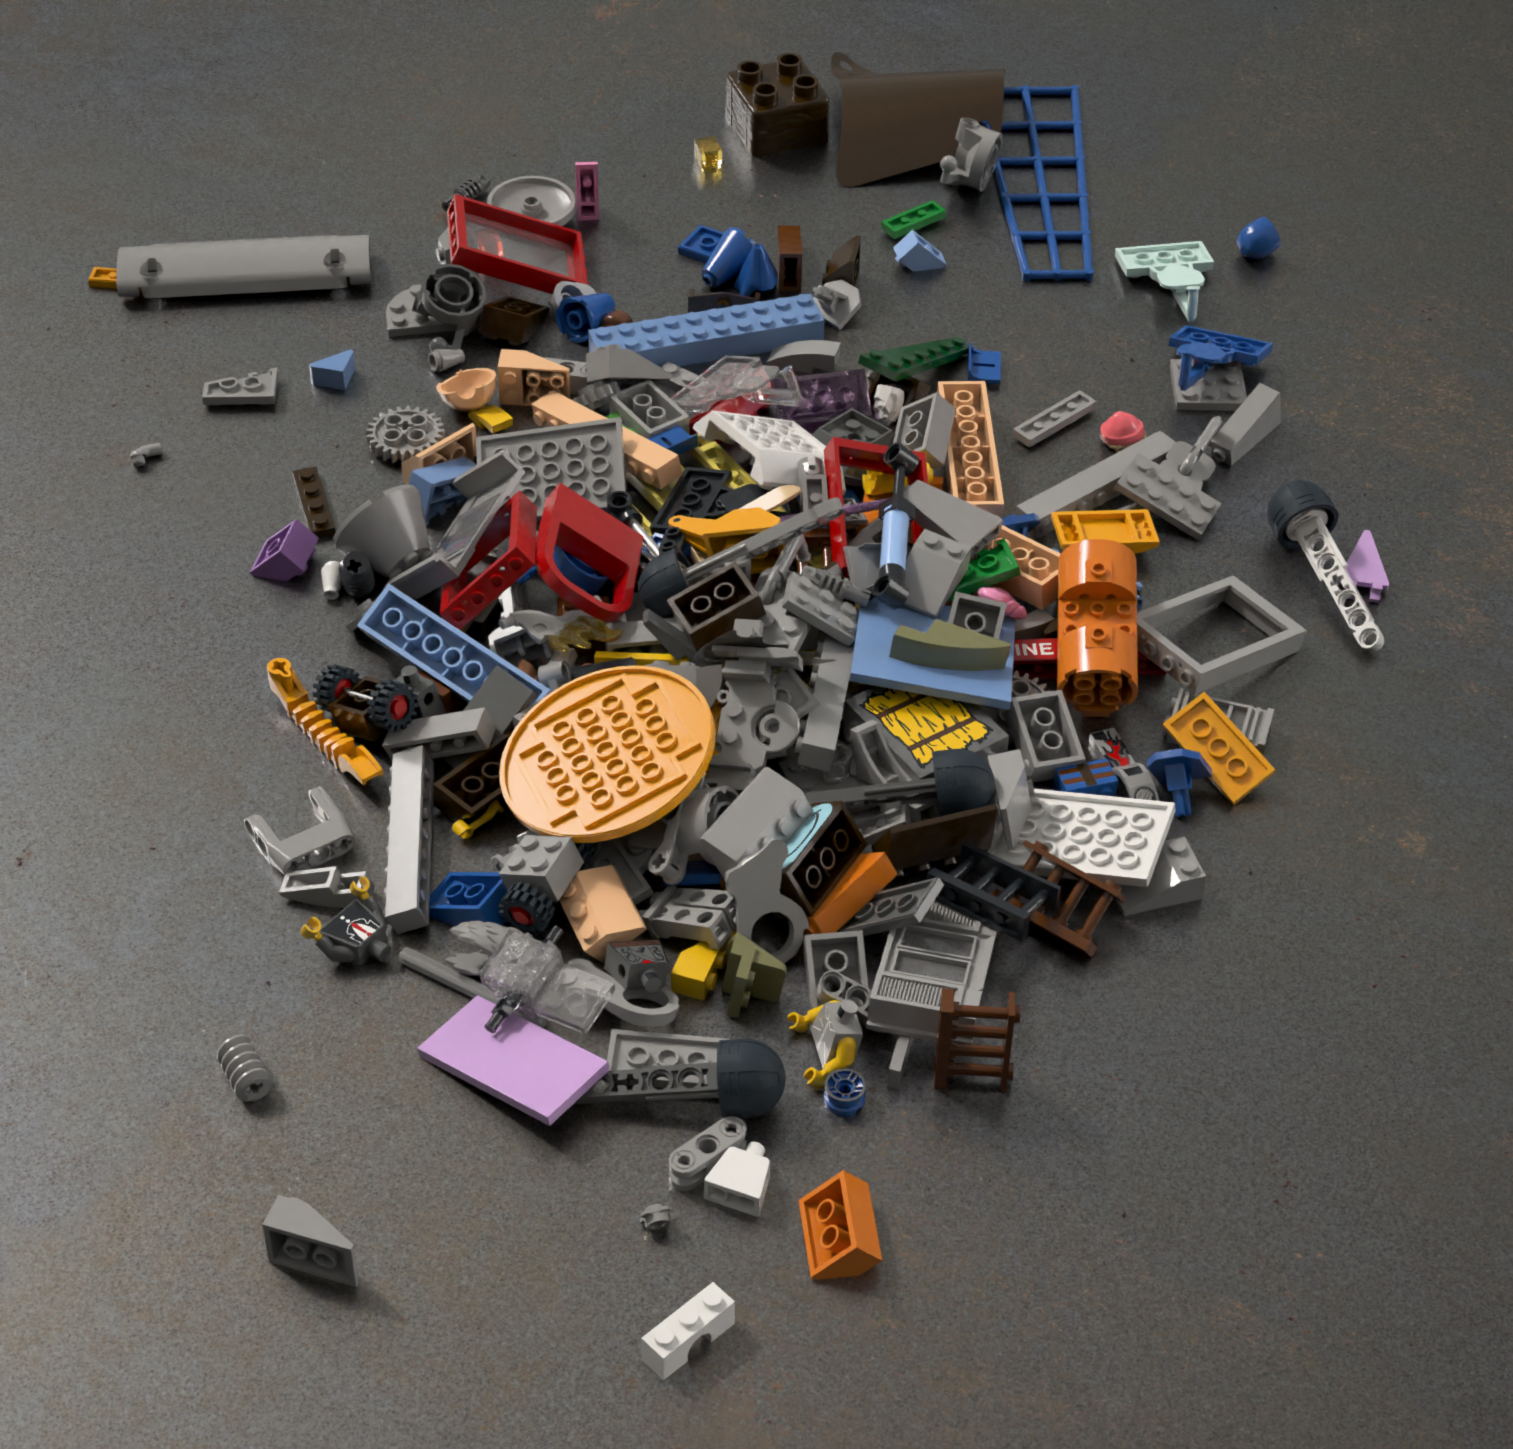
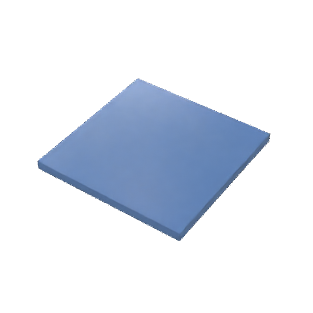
M875 597L872 600H868L866 607L861 605L859 607L849 681L1009 710L1012 697L1016 618L1004 616L999 640L1011 643L1005 668L982 671L940 669L889 657L894 633L900 625L926 633L935 621V618L903 605L898 609H892ZM944 605L936 619L948 622L952 606Z

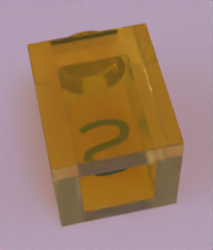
M715 136L694 139V158L701 171L722 168V149Z

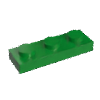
M931 200L881 221V230L893 239L908 234L912 230H918L946 218V209L934 200Z

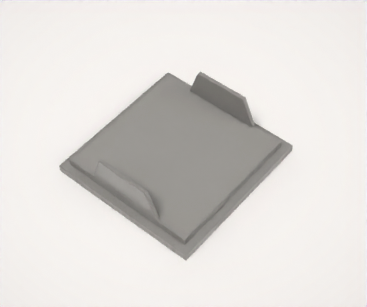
M864 543L859 547L844 546L843 549L851 584L865 590L872 588L879 578L881 543Z

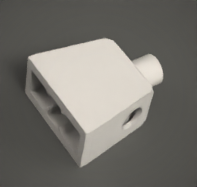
M750 1142L746 1150L729 1147L704 1180V1199L759 1217L770 1178V1160L763 1157L765 1153L764 1146L758 1142Z

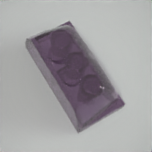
M865 368L771 380L777 419L791 420L798 425L824 423L833 420L851 408L867 417L872 416Z

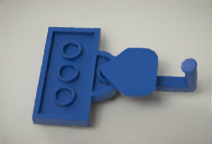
M1185 325L1169 338V346L1176 348L1177 355L1182 357L1178 386L1181 391H1186L1206 374L1212 363H1229L1236 360L1246 366H1255L1272 352L1273 343Z

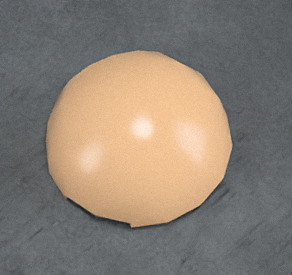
M474 368L464 371L461 369L455 376L445 380L443 383H438L436 388L443 402L450 408L461 412H473L483 408L492 399L497 387V375L494 370L488 368Z

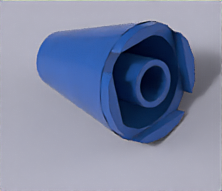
M729 227L723 233L701 271L702 280L707 286L716 288L737 276L752 247H757L756 242L752 238L748 240L743 235L745 233L743 230Z
M607 293L568 297L562 300L555 313L559 330L562 334L566 333L570 337L569 340L581 343L588 340V330L599 328L601 320L615 310L614 299Z

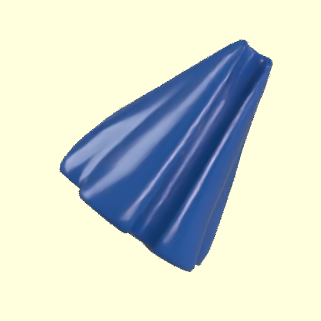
M759 243L757 247H752L734 283V288L740 292V295L749 297L755 290H770L778 282L777 270L762 244Z

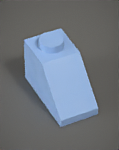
M913 230L893 247L897 255L895 259L903 268L907 266L913 272L944 268L947 265L942 253Z

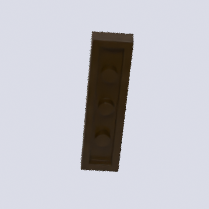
M317 466L293 470V479L308 529L318 538L334 536L336 533Z

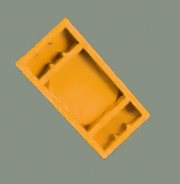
M1148 509L1051 513V519L1062 550L1080 541L1106 539L1119 542L1130 548L1134 554L1156 548L1160 543Z

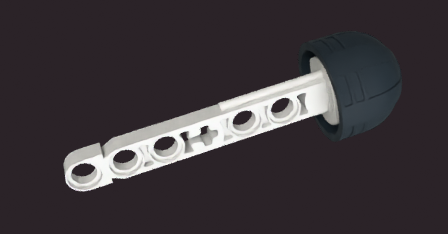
M1297 480L1284 484L1270 499L1267 510L1270 527L1278 542L1287 549H1303L1320 582H1325L1347 624L1354 631L1353 635L1358 644L1366 652L1375 653L1379 651L1384 645V637L1379 627L1374 623V618L1345 569L1348 565L1330 535L1339 518L1334 504L1325 491L1313 482ZM1324 541V546L1320 551L1313 550L1316 543ZM1334 559L1333 567L1324 570L1325 562ZM1341 579V584L1346 590L1342 591L1338 587V580ZM1354 596V604L1350 607H1345L1344 602L1346 599ZM1365 615L1366 621L1364 624L1355 626V620L1359 616ZM1375 634L1377 636L1376 641L1372 645H1366L1367 637Z

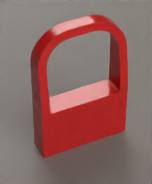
M559 483L545 500L536 540L535 567L543 581L560 597L596 619L605 622H616L629 609L632 603L644 536L564 484ZM555 544L614 581L613 604H607L596 599L571 583L559 571L553 557Z

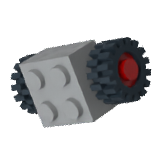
M525 835L499 873L507 889L506 894L498 905L500 916H505L503 918L505 923L510 922V927H517L520 931H526V933L528 932L531 935L533 933L534 935L542 933L555 913L553 912L555 907L551 905L552 901H559L577 872L584 870L594 855L595 846L591 845L592 843H574L572 837Z

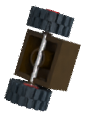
M334 664V666L328 665L327 669L323 668L321 670L323 675H317L316 677L319 681L318 684L314 683L313 688L317 689L316 692H313V697L318 698L315 700L316 705H320L319 708L331 712L340 732L373 742L380 739L388 730L401 731L400 729H406V723L411 724L413 722L411 716H416L417 714L413 710L414 707H418V702H414L418 697L417 694L413 693L415 690L409 687L410 685L394 680H379L368 676L358 678L360 676L358 672L341 665Z

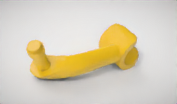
M495 800L477 820L468 825L463 819H460L453 824L452 830L463 839H469L475 829L490 821L497 811L502 813L504 807L500 805L499 801Z

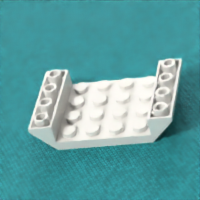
M711 411L693 426V429L701 435L700 438L703 440L714 442L715 439H718L728 444H735L737 442L740 444L741 449L750 452L752 458L755 459L750 476L763 489L772 490L773 487L778 488L784 485L799 486L798 461L805 457H808V465H815V457L822 459L825 474L823 450L826 446L794 421ZM840 466L842 493L843 495H845L846 487L843 474V467Z

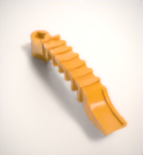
M275 658L267 664L270 688L280 698L288 717H292L295 720V725L302 728L303 734L310 737L311 742L318 746L321 753L324 752L327 759L332 761L337 769L340 768L342 773L350 772L362 785L378 775H384L379 763L364 746L360 745L355 748L354 739L347 737L345 733L340 734L339 728L333 727L330 719H325L324 712L317 710L316 703L309 701L308 692L304 689L292 669L289 660Z

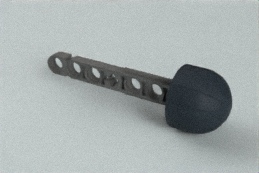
M966 749L932 751L935 778L804 793L809 804L843 801L846 808L937 797L940 817L988 806L994 795L995 779L989 764L977 753Z
M755 1039L719 1040L717 1062L647 1066L646 1069L608 1071L598 1080L609 1082L610 1085L607 1091L596 1093L593 1090V1085L574 1104L634 1100L653 1102L719 1098L723 1118L730 1116L753 1118L768 1112L778 1103L784 1092L786 1074L779 1055L767 1044ZM695 1075L699 1078V1082L695 1087L686 1088L683 1086V1080L687 1076ZM704 1075H707V1076H706V1079H707L708 1086H706V1087H705ZM666 1077L669 1079V1084L666 1088L657 1090L653 1087V1082L657 1078ZM615 1080L619 1083V1086H617L618 1092H616ZM630 1080H635L636 1085H633V1090H628L626 1087L629 1085Z

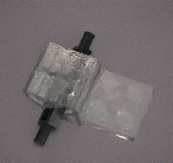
M557 926L552 927L543 941H538L509 930L479 973L482 984L500 999L491 1011L493 1015L484 1027L488 1032L495 1033L502 1021L508 1018L515 1010L517 1013L536 1021L541 1016L586 1035L614 993V983L563 963L561 951L555 945L561 935H563L561 928Z

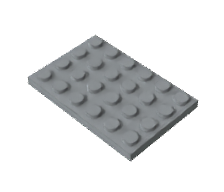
M621 417L476 437L477 465L507 448L509 450L507 455L525 471L510 497L505 499L502 505L520 490L537 507V521H541L546 498L559 483L564 484L605 512H607V497L610 493L615 491L627 492ZM487 510L479 514V521L482 520Z

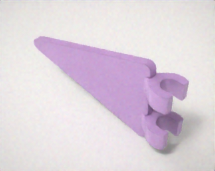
M1364 530L1347 561L1348 566L1345 569L1356 587L1371 588L1369 602L1380 603L1382 589L1386 590L1389 588V581L1372 534L1369 530Z

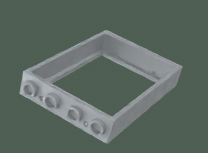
M1234 575L1137 612L1138 651L1194 695L1300 651L1307 631ZM1224 601L1270 637L1200 665L1154 628Z

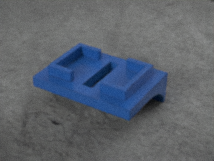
M970 343L967 381H985L986 384H1000L1001 352L978 350Z
M679 425L648 439L678 455L698 446V434L690 436Z

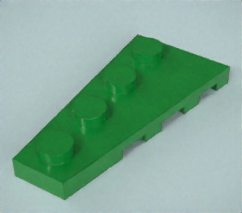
M1005 538L997 542L998 546L990 551L985 548L977 553L978 557L969 562V569L948 601L954 599L955 591L970 594L982 587L987 588L1021 575L1019 566Z

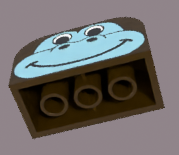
M843 801L811 803L813 812L785 843L788 848V857L782 867L780 894L800 906L807 917H813L868 845ZM771 912L775 918L786 919L780 912Z

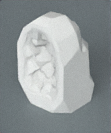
M887 385L877 386L874 396V412L880 424L888 427L899 417L900 409L904 402V391Z

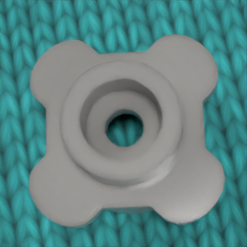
M662 1204L646 1207L645 1211L640 1214V1223L645 1224L647 1230H657L670 1224L671 1207L663 1206Z

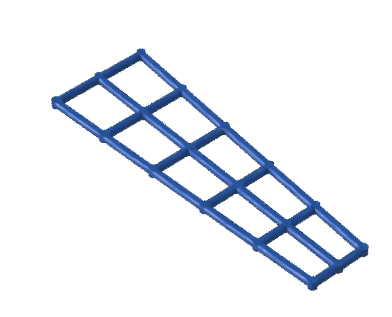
M1023 85L1022 87H1004V95L1022 96L1026 121H1002L1001 130H1028L1033 156L998 157L994 169L1001 203L1003 204L1011 233V240L1013 241L1022 273V280L1054 279L1055 281H1060L1062 279H1085L1091 281L1093 280L1094 270L1079 86L1029 87ZM1030 95H1071L1073 121H1035ZM983 120L980 122L981 126L991 129L988 121ZM1037 130H1074L1076 157H1042ZM1034 165L1039 193H1008L1001 166ZM1043 165H1076L1078 193H1048ZM1011 202H1040L1046 231H1019ZM1049 202H1079L1081 231H1055ZM1022 240H1047L1052 270H1030ZM1056 240H1082L1084 270H1061Z

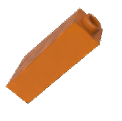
M885 852L862 853L858 856L813 917H807L810 929H804L803 939L805 935L836 933L877 892H880L895 878L897 872Z

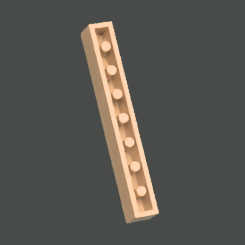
M553 390L531 404L535 423L544 428L608 419ZM623 427L625 471L659 489L664 488L683 475L678 454Z

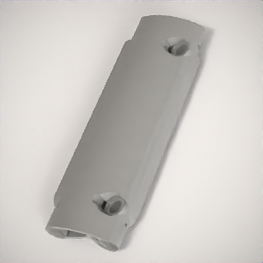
M323 235L119 247L117 255V292L119 297L140 296L141 287L144 298L337 289L347 287V277L349 276L350 285L371 284L369 235ZM331 261H340V263H331Z

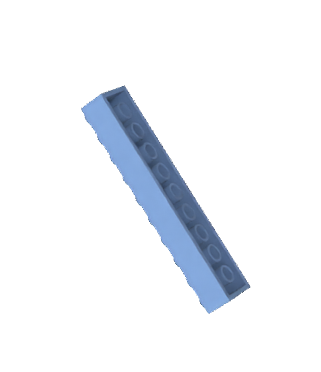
M800 294L793 297L777 298L762 302L757 301L750 304L733 305L732 307L690 312L683 315L666 316L664 318L588 330L589 353L595 352L596 347L618 344L621 345V349H630L659 367H662L668 361L680 367L770 352L778 346L798 341L824 340V318L812 295Z

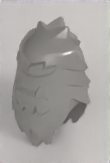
M478 920L463 922L451 928L450 932L457 935L458 940L477 946L481 950L471 954L457 953L454 954V957L445 958V962L453 967L454 970L469 976H481L496 980L503 976L513 977L538 944L528 932L525 934L513 927H505L497 923Z

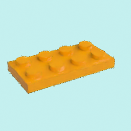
M1205 692L1163 723L1164 730L1182 749L1200 752L1212 768V777H1208L1209 780L1233 806L1275 773V768Z

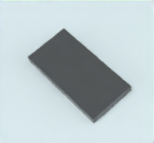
M496 665L463 711L485 707L497 726L491 740L492 743L514 727L513 716L528 708L537 694ZM479 751L440 758L456 768Z
M938 877L877 892L837 932L862 930L863 936L918 924L922 921L944 884Z

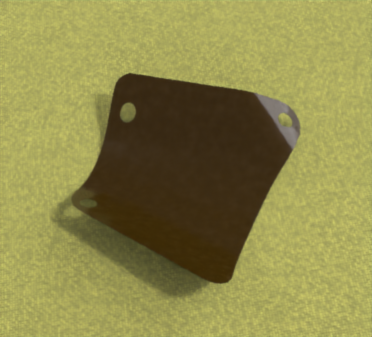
M835 52L832 55L831 72L840 81L842 88V130L836 176L843 186H859L941 162L944 156L950 155L955 157L959 145L955 137L961 118H970L978 123L985 120L990 123L992 130L999 133L1001 131L1005 69L875 74L856 64L843 53ZM840 61H845L852 67V70L849 71L842 68Z

